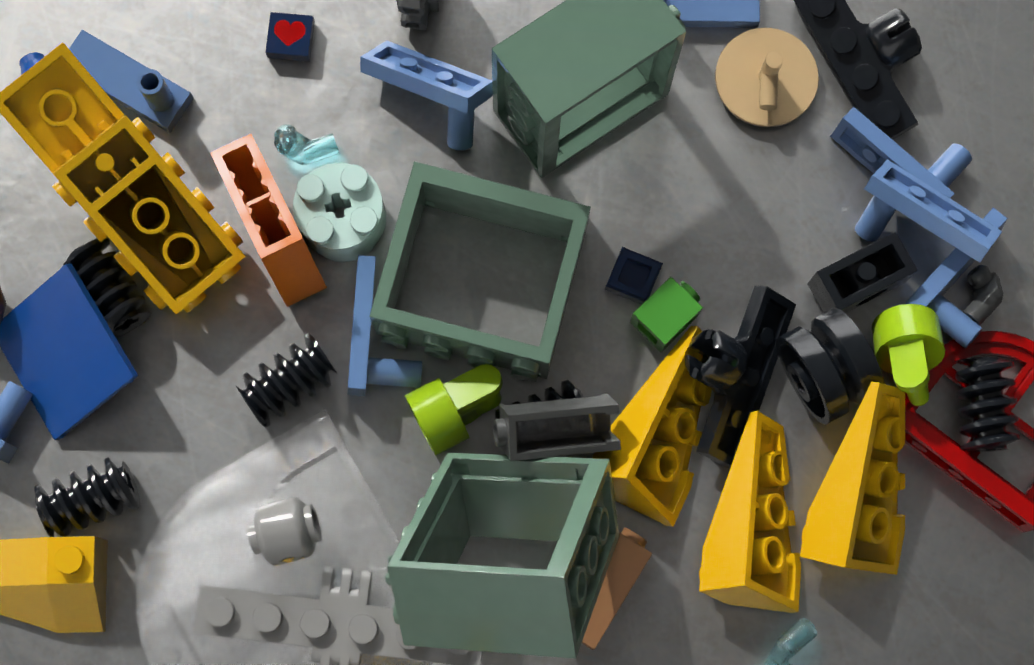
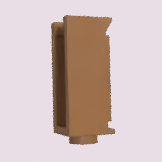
M625 527L619 533V539L582 640V644L591 650H595L653 554L644 548L647 541L643 537Z

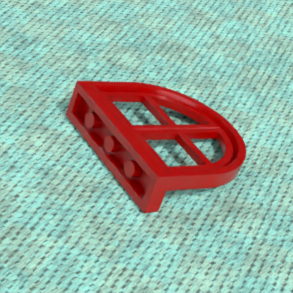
M981 331L966 349L955 340H951L944 345L945 355L942 361L936 367L929 370L928 390L930 393L943 375L961 388L969 386V384L955 379V374L958 371L952 368V366L957 364L956 360L981 355L1002 356L1024 364L1014 378L1016 385L1007 388L1003 393L1004 395L1017 398L1018 403L1034 381V341L1017 334L1002 331ZM905 392V443L1024 533L1034 530V482L1024 494L980 461L977 457L981 452L963 451L960 448L961 445L918 414L916 410L919 406L913 405ZM1017 403L1004 408V412L1015 415L1011 411ZM1020 418L1019 421L1010 424L1034 442V428ZM969 438L967 443L973 441V438Z

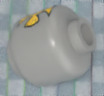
M298 497L287 498L259 507L255 512L254 525L247 527V535L252 552L255 555L262 553L265 560L273 566L308 558L314 553L316 542L322 541L321 526L314 506L312 504L306 506Z

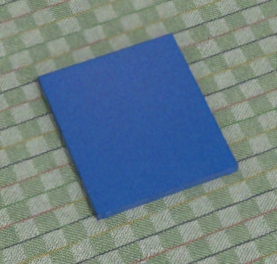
M72 264L62 266L60 270L7 314L0 324V348L24 389L33 393L31 401L54 440L64 438L67 433L138 377L130 360Z

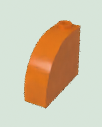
M252 134L211 152L210 154L250 238L286 306L289 307L326 289L327 286Z

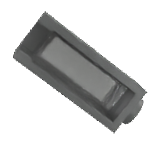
M607 393L592 397L511 405L502 403L499 404L500 419L493 420L496 447H501L510 461L621 450L620 440L611 432L610 414H619V404Z

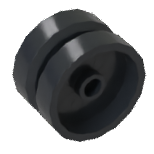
M834 307L815 317L811 321V332L798 326L776 340L777 352L791 385L807 410L818 422L824 425L849 412V400L860 406L871 382L885 384L881 368L866 338L853 320L841 309Z

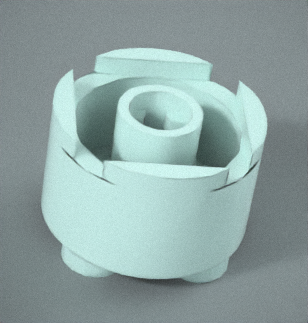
M329 163L312 170L298 181L293 199V214L304 241L312 250L332 261L348 262L357 260L358 255H367L374 248L386 227V211L377 183L363 167L348 163ZM344 207L345 217L336 218V209Z

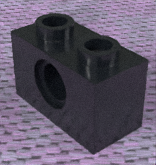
M895 231L817 271L807 284L823 313L834 307L847 313L906 283L918 270Z

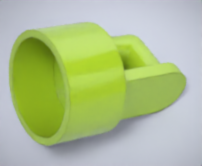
M919 304L897 305L881 312L872 322L871 331L875 357L882 370L893 374L897 388L907 393L909 401L915 406H923L929 400V370L936 367L945 355L940 320L937 313L929 307Z
M484 364L444 384L437 378L404 395L435 456L469 439L470 437L465 425L499 406L502 399L500 390L503 380L496 367Z

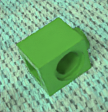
M670 277L633 312L630 323L661 353L699 316L703 307L698 303L700 301L699 295L689 284L684 281L678 284Z

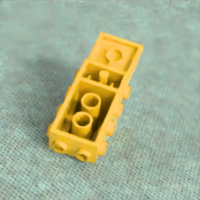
M63 42L0 92L1 115L59 180L52 187L70 207L76 202L81 205L89 215L83 221L84 224L100 242L108 237L120 251L113 257L130 276L139 272L149 283V286L143 291L160 311L168 305L175 314H178L182 309L186 313L190 312L207 297L204 293L207 288L217 280L220 284H223L241 269L238 263L246 256L238 248L243 243L240 236L227 222L220 226L209 214L214 209L212 203L198 187L192 192L180 179L185 174L184 170L168 152L162 157L150 144L155 139V136L138 117L131 122Z

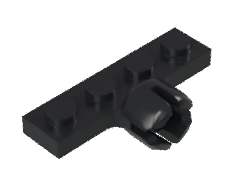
M794 0L858 111L892 140L916 127L918 121L891 76L896 67L917 56L922 50L920 36L915 28H911L910 19L901 9L894 8L871 23L862 24L856 19L845 0Z
M768 286L754 287L735 339L720 330L717 332L713 329L705 330L698 334L689 345L694 351L703 355L702 360L699 361L689 354L685 356V366L690 376L707 385L714 392V402L696 452L727 468H731L750 412L760 410L779 356L776 340L787 333L797 305Z

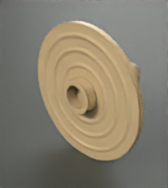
M756 28L736 36L721 52L715 70L717 92L725 107L740 120L760 127L781 126L800 117L811 105L816 95L819 81L816 61L807 46L794 35L775 28Z

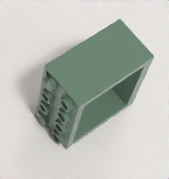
M565 0L492 48L493 111L541 178L669 94L686 35V27L680 20L681 13L674 5L667 6L664 0Z
M414 161L369 316L376 335L382 336L381 342L393 344L397 348L405 349L408 343L425 347L424 353L435 358L450 360L451 354L468 358L467 364L474 368L484 364L512 370L511 376L519 380L526 379L537 382L538 377L547 379L584 242L591 207ZM424 206L567 242L539 347L395 309Z
M447 453L437 473H433L431 485L425 496L419 499L416 513L409 526L404 527L397 549L393 555L388 557V573L385 576V580L392 587L395 601L393 618L394 622L400 625L403 644L406 646L576 659L619 539L610 459L547 457L510 461L507 455ZM470 536L558 541L546 570L457 564Z

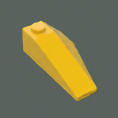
M698 326L689 327L611 424V432L620 440L621 450L595 452L592 457L595 459H610L615 501L666 526L672 527L675 525L692 486L694 473L688 471L692 447H698L703 433L697 430L701 406L709 403L712 391L707 385L692 378L685 366L686 354L695 357L699 361L703 358V355L689 347L691 341L703 332Z
M871 382L808 510L806 525L802 530L800 557L844 568L897 575L905 535V515L898 514V490L905 489V474L898 471V452L905 445V392L897 387L879 382Z
M753 411L749 414L703 545L702 561L699 570V591L728 605L797 613L799 612L801 562L800 554L791 552L788 526H794L796 522L794 510H788L783 486L787 485L790 481L784 426L759 411Z
M96 536L1 539L0 615L56 633L106 632L108 540Z

